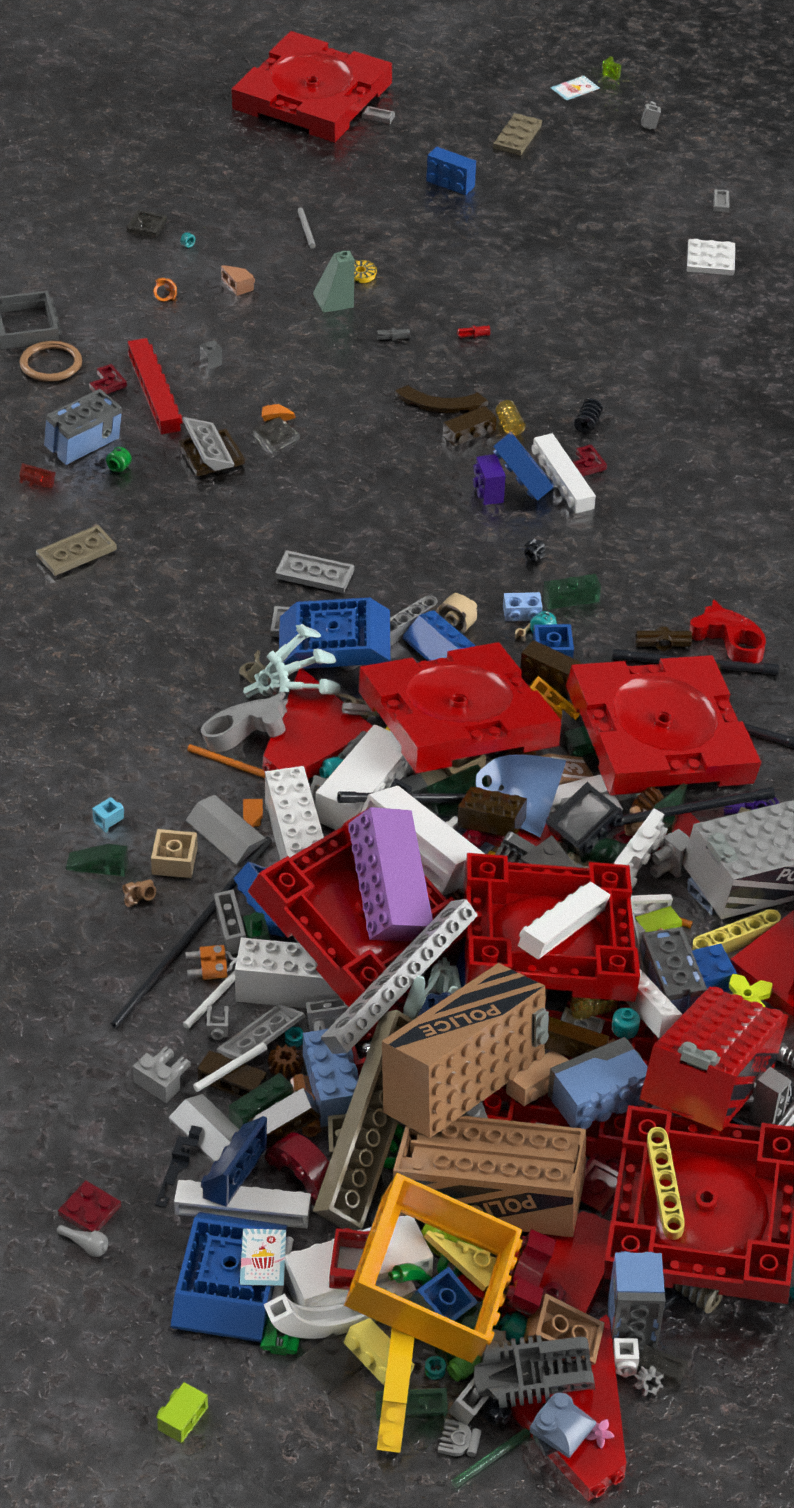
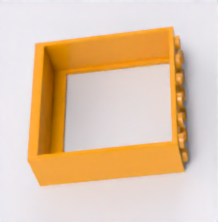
M396 1173L380 1201L344 1306L473 1363L477 1356H482L486 1345H490L495 1332L492 1331V1327L496 1326L500 1317V1313L497 1311L503 1305L506 1297L503 1291L507 1289L512 1276L509 1275V1272L513 1270L517 1258L514 1257L515 1252H518L523 1240L520 1239L522 1229ZM400 1212L497 1255L474 1330L375 1285Z

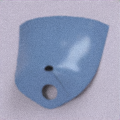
M533 755L498 757L490 761L478 772L475 780L476 787L490 791H499V786L502 784L504 789L499 792L527 798L526 819L521 829L541 837L554 802L566 760ZM485 775H489L492 779L489 787L482 785V778Z

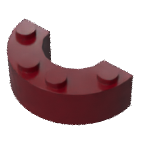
M290 1133L267 1149L265 1159L269 1165H274L279 1171L284 1167H289L293 1170L296 1177L305 1185L307 1192L311 1194V1204L315 1206L330 1162L309 1139L298 1133Z
M533 1229L530 1230L527 1237L522 1236L521 1238L523 1241L516 1257V1264L513 1270L509 1272V1275L512 1276L507 1289L503 1291V1294H506L503 1304L528 1316H532L540 1306L544 1289L540 1288L539 1285L553 1255L556 1243L555 1239Z

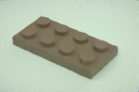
M514 113L493 143V149L522 155L542 126V120Z
M96 525L36 550V554L52 574L56 576L117 550L115 542L102 528Z

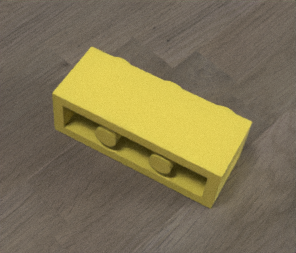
M368 1318L350 1326L343 1343L385 1386L390 1338L371 1318ZM413 1362L411 1363L410 1375H411V1373H412V1371H413V1368H414V1366H415V1364H414Z

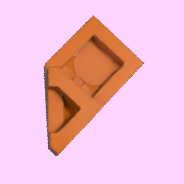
M280 404L262 407V418L264 421L280 417L282 422L296 418L294 412Z
M243 799V819L253 828L255 826L258 828L263 818V799Z

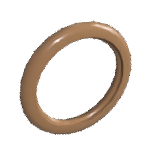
M43 341L28 347L22 353L19 363L27 376L39 381L53 382L67 379L78 372L82 365V356L78 349L68 343ZM60 349L69 352L74 357V364L65 371L46 374L31 369L28 366V358L40 350Z

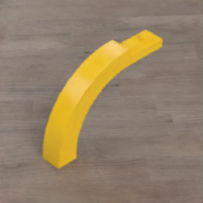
M395 1328L391 1329L377 1450L400 1453L414 1337Z

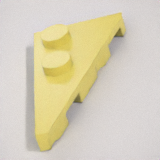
M429 1230L425 1234L424 1238L482 1291L487 1288L496 1261L495 1257L490 1256L491 1252L479 1250L475 1246L459 1240L455 1243L444 1239V1235L438 1232H431Z

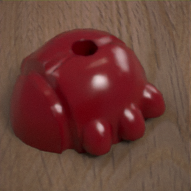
M550 1282L542 1288L544 1289L543 1295L546 1293L562 1302L566 1300L565 1295L567 1291L563 1290L558 1282Z

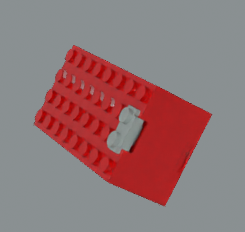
M709 987L653 1045L640 1100L722 1131L756 1089L755 1080L761 1072L764 1073L769 1067L774 1069L789 1016L783 1014L780 1010L766 1008L759 1002L745 1000L740 995H731L723 992L719 987Z

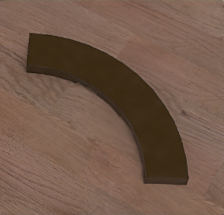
M409 385L395 390V396L409 405L414 404L420 406V409L432 412L459 413L460 410L473 411L488 406V400L478 392L464 397L442 398L421 393Z

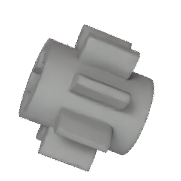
M652 1365L649 1369L641 1366V1371L638 1374H634L638 1381L634 1386L637 1389H641V1393L644 1396L648 1392L656 1395V1391L659 1388H663V1385L660 1383L663 1375L660 1372H656V1368Z

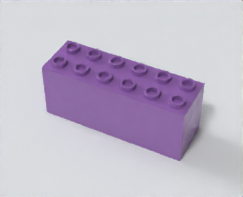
M370 807L348 823L369 940L411 942L433 921L412 810Z

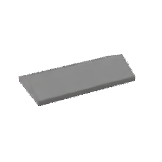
M183 417L182 420L202 460L214 471L234 466V462L212 422Z
M216 795L199 801L186 819L189 825L236 866L266 841L265 837Z
M278 1004L219 1046L217 1051L225 1057L234 1060L262 1042L266 1045L306 1017L305 1013Z
M203 1094L185 1099L169 1116V1120L187 1137L192 1125L203 1128L197 1147L213 1163L219 1160L224 1147L231 1143L234 1133L240 1130Z

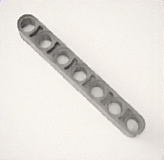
M425 596L390 618V646L403 639V635L419 615L433 610L436 611L438 608L436 597ZM360 665L341 667L345 670H353Z

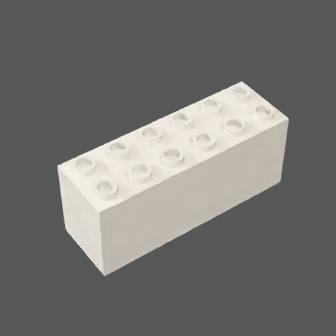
M373 725L316 792L315 808L321 824L337 830L342 827L344 822L361 813L365 802L338 803V791L375 793L388 789L395 778L400 780L406 778L408 774H412L413 769L402 755L401 745L391 731Z
M304 766L265 771V804L279 857L282 860L287 856L292 857L324 838Z
M395 786L369 794L361 812L370 807L412 810L424 875L442 895L452 893L459 888L463 889V875L467 853H484L401 787Z
M241 938L235 966L236 1002L266 1005L281 1004L287 1007L306 1008V1002L340 997L316 971L318 964L300 943Z
M408 1215L398 1217L377 1277L376 1286L378 1287L390 1281L388 1272L392 1271L395 1265L402 1263L418 1265L432 1277L433 1255L413 1217ZM370 1227V1228H367V1229H364V1230H357V1231H370L371 1227ZM334 1239L285 1255V1283L295 1304L305 1307H327L345 1302L349 1290L329 1288ZM340 1247L338 1268L356 1270L363 1249ZM412 1281L415 1288L421 1286L416 1281Z

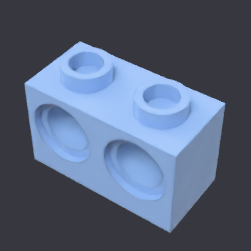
M540 592L504 593L503 610L505 621H531L533 617L542 611Z

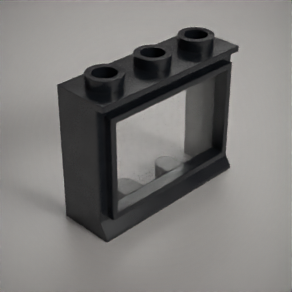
M587 781L546 820V824L551 833L580 857H583L586 853H590L600 840L605 839L608 832L617 827L624 817L620 807H617Z

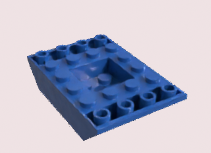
M370 597L296 602L280 616L279 649L299 634L296 631V625L303 624L321 634V637L305 638L283 662L285 665L313 657L314 649L317 648L333 654L336 662L332 664L313 663L303 669L372 665L391 661L390 610Z
M199 1212L194 1217L175 1291L171 1328L261 1342L268 1315L264 1304L271 1301L274 1286L240 1285L243 1229L286 1230L287 1233L288 1225ZM227 1261H233L236 1263V1265L233 1267H226L224 1266V1263H226Z

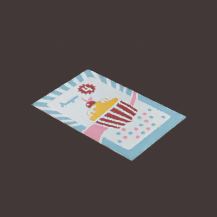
M585 76L550 87L565 100L600 89Z
M243 1229L240 1285L284 1286L286 1230Z

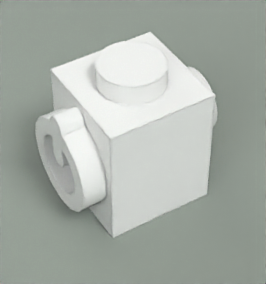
M614 1338L613 1352L616 1374L625 1378L637 1374L639 1363L638 1339Z

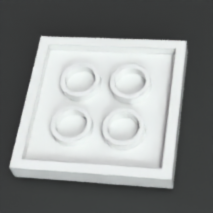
M688 239L687 272L734 275L735 243Z

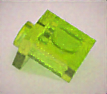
M610 56L602 64V75L618 80L620 78L621 65L613 62V57Z

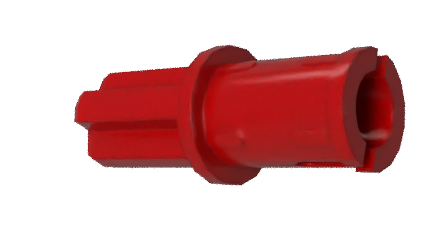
M473 325L472 328L458 329L457 334L459 338L490 336V326L475 327Z

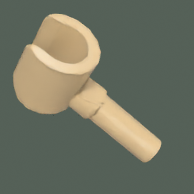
M530 624L525 629H517L515 631V639L521 636V641H526V634L531 629Z

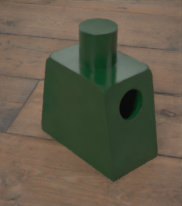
M254 912L243 917L246 938L270 940L263 913Z

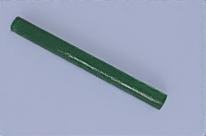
M524 1428L451 1480L453 1486L458 1488L530 1437L529 1430Z

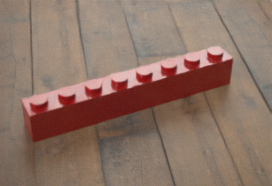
M147 338L128 341L129 358L160 434L181 431L180 424H183L182 415L178 414V406L174 404V396L172 393L170 394V387L168 383L166 384L165 374H162L161 365L157 364V355L153 354L152 344H149Z

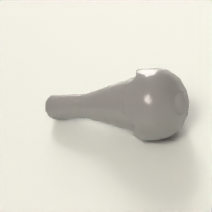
M63 1225L57 1228L58 1234L72 1239L91 1257H101L108 1249V1238L102 1232L76 1231Z

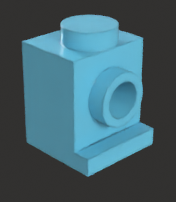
M112 797L92 808L93 822L105 833L109 831V827L124 819L122 804L116 802Z

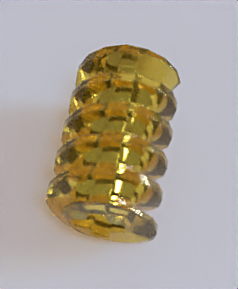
M511 400L500 402L496 407V414L505 432L508 434L511 431L514 436L524 432L526 425L514 402Z
M572 997L570 1002L573 1017L580 1021L591 1016L595 1017L603 1013L613 1012L618 1006L617 1000Z

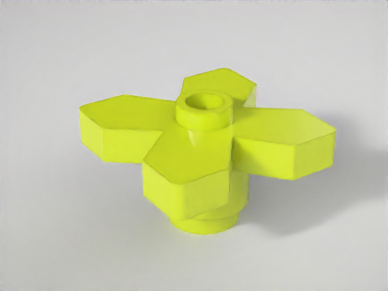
M732 974L729 989L734 994L742 996L745 1000L759 1002L766 1007L761 1001L770 998L772 983L760 980L749 986L745 976Z

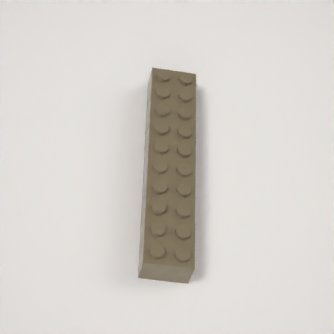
M398 1010L386 1012L378 1021L313 1212L342 1229L358 1230L363 1228L398 1124V1120L383 1113L382 1040L412 1021L411 1018Z

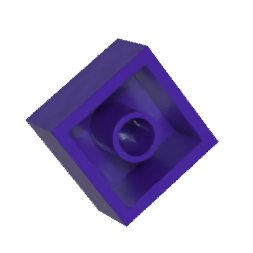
M495 454L476 457V464L473 465L475 473L473 486L477 488L478 498L482 500L483 505L504 503L506 475L498 457Z

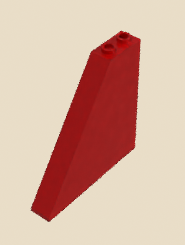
M303 668L299 669L294 682H303L304 684H319ZM291 689L287 697L288 703L285 705L287 712H285L282 718L286 729L281 735L270 738L263 755V770L265 772L304 766L308 780L314 777V775L319 774V769L322 767L325 759L337 757L347 747L349 741L354 740L361 731L368 732L372 725L360 715L343 714L342 705L344 702L334 694H321L319 689Z
M793 910L733 956L730 961L737 975L745 976L749 986L760 980L772 983L770 998L764 1000L775 1009L788 1015V1019L794 1023V996L788 994L794 980Z
M582 1211L578 1213L573 1237L544 1234L555 1239L556 1243L553 1255L543 1273L539 1287L543 1288L550 1282H558L563 1290L567 1291L565 1295L566 1300L563 1302L589 1315L605 1281V1255L611 1221L603 1219L594 1213ZM519 1251L515 1252L514 1257H517ZM464 1274L459 1276L458 1279L478 1301L474 1308L480 1310L487 1288L482 1291ZM503 1304L501 1308H498L497 1312L500 1313L499 1318H503L506 1313L511 1315L517 1310ZM520 1312V1313H521L522 1315H524L526 1318L529 1317L528 1315H526V1314Z
M607 1314L599 1319L605 1324L596 1363L591 1365L595 1390L587 1389L564 1393L572 1398L575 1406L600 1424L601 1421L608 1419L609 1427L607 1430L612 1432L615 1437L605 1439V1444L602 1448L598 1446L597 1439L588 1440L585 1438L570 1458L559 1451L547 1455L587 1501L603 1495L612 1484L617 1485L625 1477L626 1469L610 1318ZM545 1395L541 1396L542 1403H537L536 1396L532 1397L533 1404L528 1403V1397L524 1398V1405L520 1406L519 1399H515L516 1406L510 1409L512 1410L511 1415L532 1439L533 1434L530 1433V1426L537 1413L542 1409V1404L546 1403Z

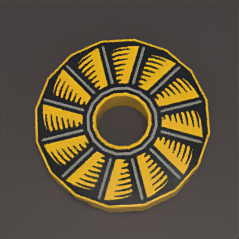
M366 260L355 261L354 282L356 280L359 283H368L375 279L377 268L373 263Z

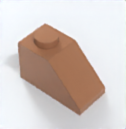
M226 265L221 266V279L237 296L254 290V276L246 269Z

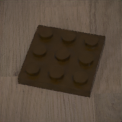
M227 429L218 430L234 462L233 467L245 464L244 456ZM191 437L178 441L179 448L196 476L216 472L202 460Z

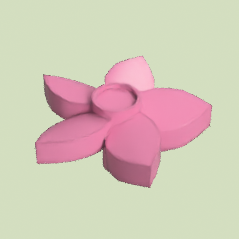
M608 1419L601 1421L600 1424L596 1423L592 1432L586 1437L588 1440L597 1439V1444L600 1448L604 1446L605 1439L615 1437L612 1432L607 1430L609 1427Z

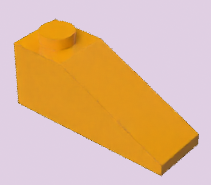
M539 676L529 685L532 691L538 690L560 719H562V710L575 720L580 715V713H576L574 706Z

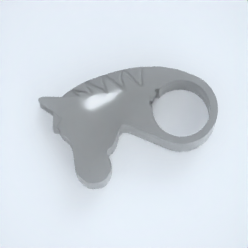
M281 692L268 699L241 703L212 716L201 727V733L207 748L212 752L227 751L237 746L254 730L267 732L270 737L281 735L286 729L282 720L285 712H287L285 705L288 703L287 699L283 700L285 692Z

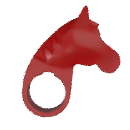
M713 600L712 606L705 607L704 614L691 619L689 631L692 632L693 640L701 641L705 638H721L724 640L727 655L732 661L759 663L762 661L766 645L765 635L761 628L747 617L725 609L716 600ZM747 644L754 647V649H746L738 645Z

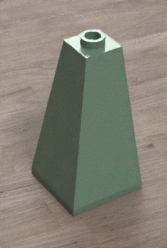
M341 251L333 254L313 292L323 313L354 307L355 259L350 251Z

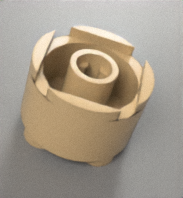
M453 593L436 609V612L463 634L477 619V604L464 595Z

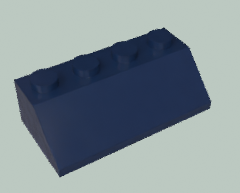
M262 1116L243 1124L240 1130L234 1133L231 1143L224 1147L219 1160L213 1163L210 1173L205 1175L201 1181L203 1199L225 1207L228 1206L267 1149V1117Z

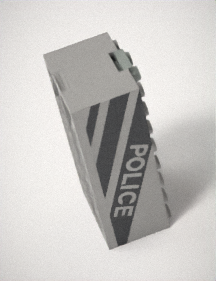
M794 800L693 825L682 864L721 919L794 901Z

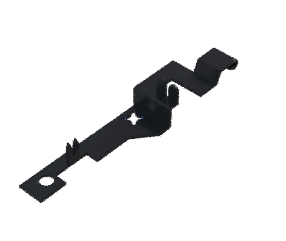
M192 1125L188 1137L178 1135L172 1151L171 1163L155 1203L156 1206L166 1208L169 1197L164 1195L168 1184L174 1186L178 1172L187 1168L190 1163L191 1150L187 1148L185 1152V1148L182 1145L197 1147L202 1127Z

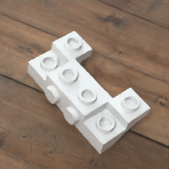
M656 809L652 810L614 862V864L630 865L632 889L637 883L636 874L643 864L646 865L649 861L651 852L655 853L664 844V837L668 829L664 827L662 822L664 814Z

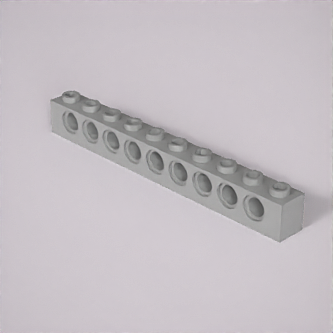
M467 899L451 901L321 1036V1039L332 1054L348 1053L413 984L414 979L417 976H421L478 916Z

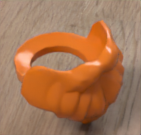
M163 277L156 279V286L153 290L155 298L161 302L174 301L177 296V286L173 281ZM163 285L170 292L166 298H160L157 295L158 287Z

